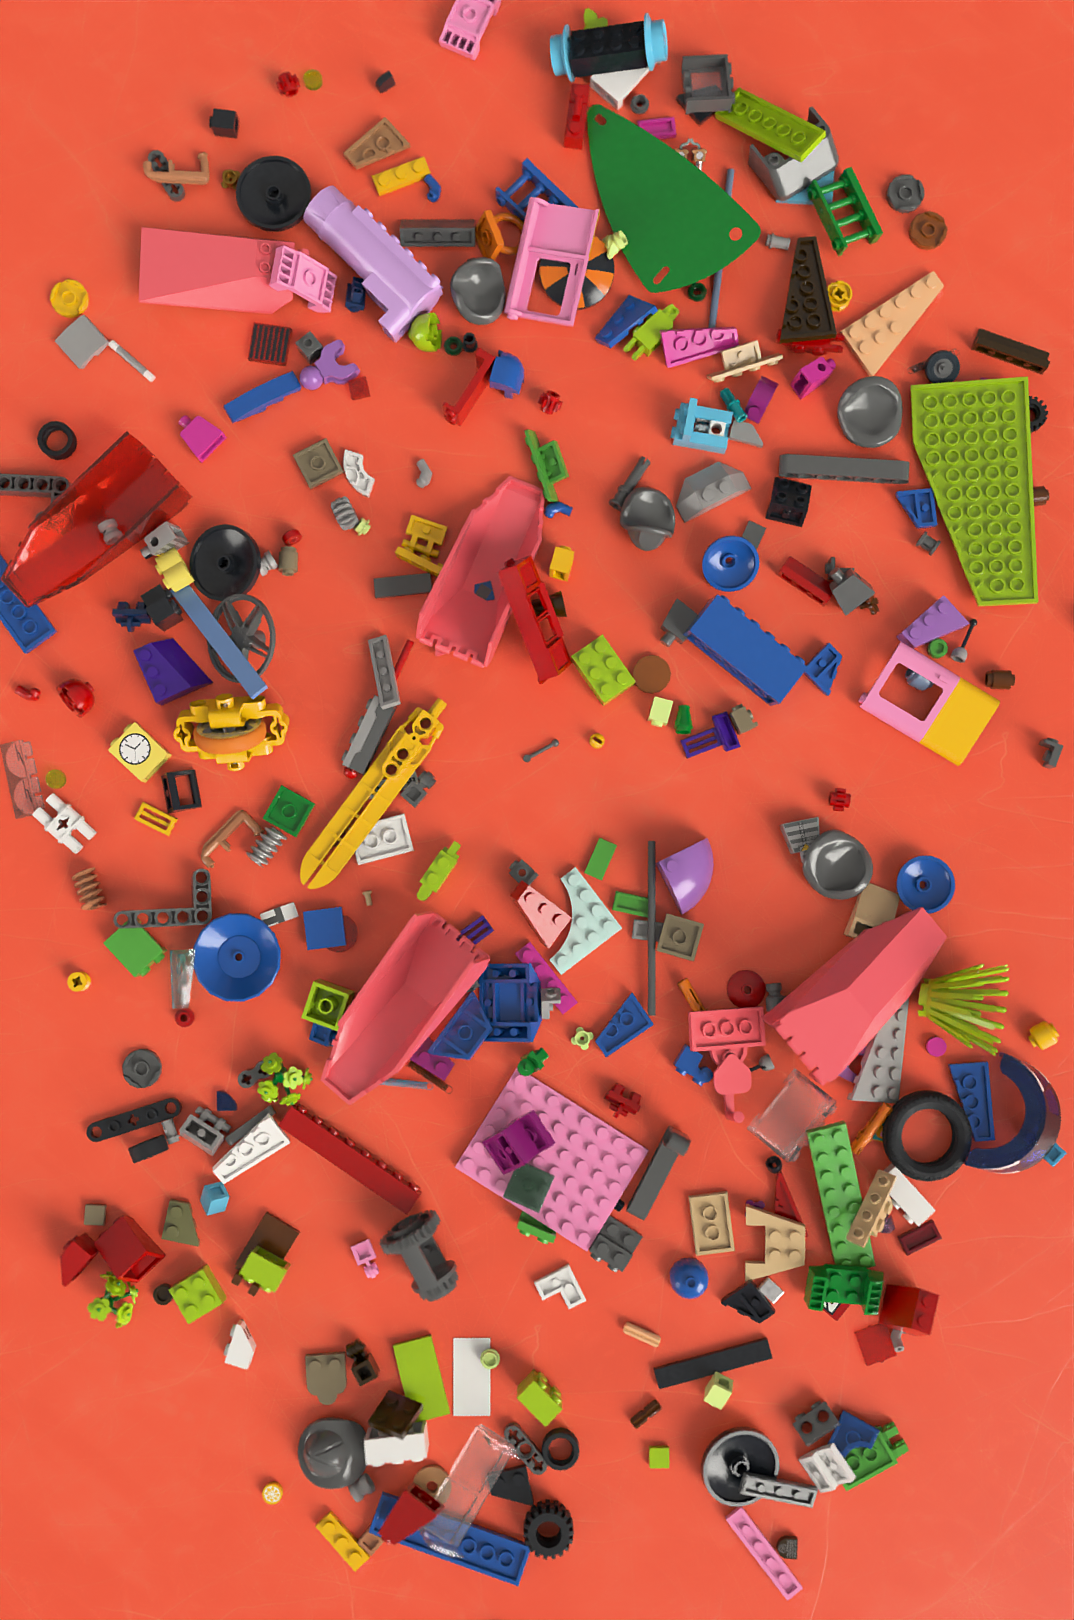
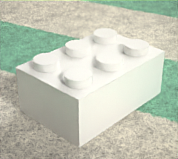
M427 1420L414 1423L403 1440L368 1427L364 1439L366 1465L378 1467L388 1462L401 1464L405 1460L419 1462L427 1458L429 1448Z

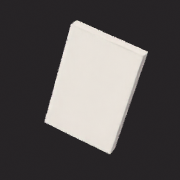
M405 814L378 820L355 851L358 865L414 851Z

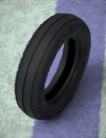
M925 1090L910 1093L892 1106L893 1111L888 1115L883 1124L882 1140L887 1157L901 1173L919 1181H936L952 1175L963 1165L971 1149L972 1130L965 1111L955 1100L940 1092ZM923 1109H935L942 1112L950 1122L952 1128L950 1147L941 1158L927 1163L917 1162L911 1159L904 1150L902 1144L903 1127L908 1118L914 1113Z

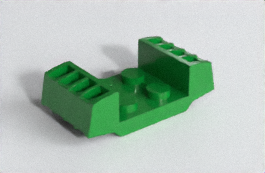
M834 1264L809 1266L804 1301L808 1309L823 1311L824 1302L861 1305L864 1315H878L884 1272L869 1270L866 1267Z

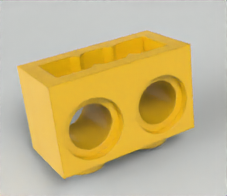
M555 547L549 577L568 581L574 559V551H571L570 547Z

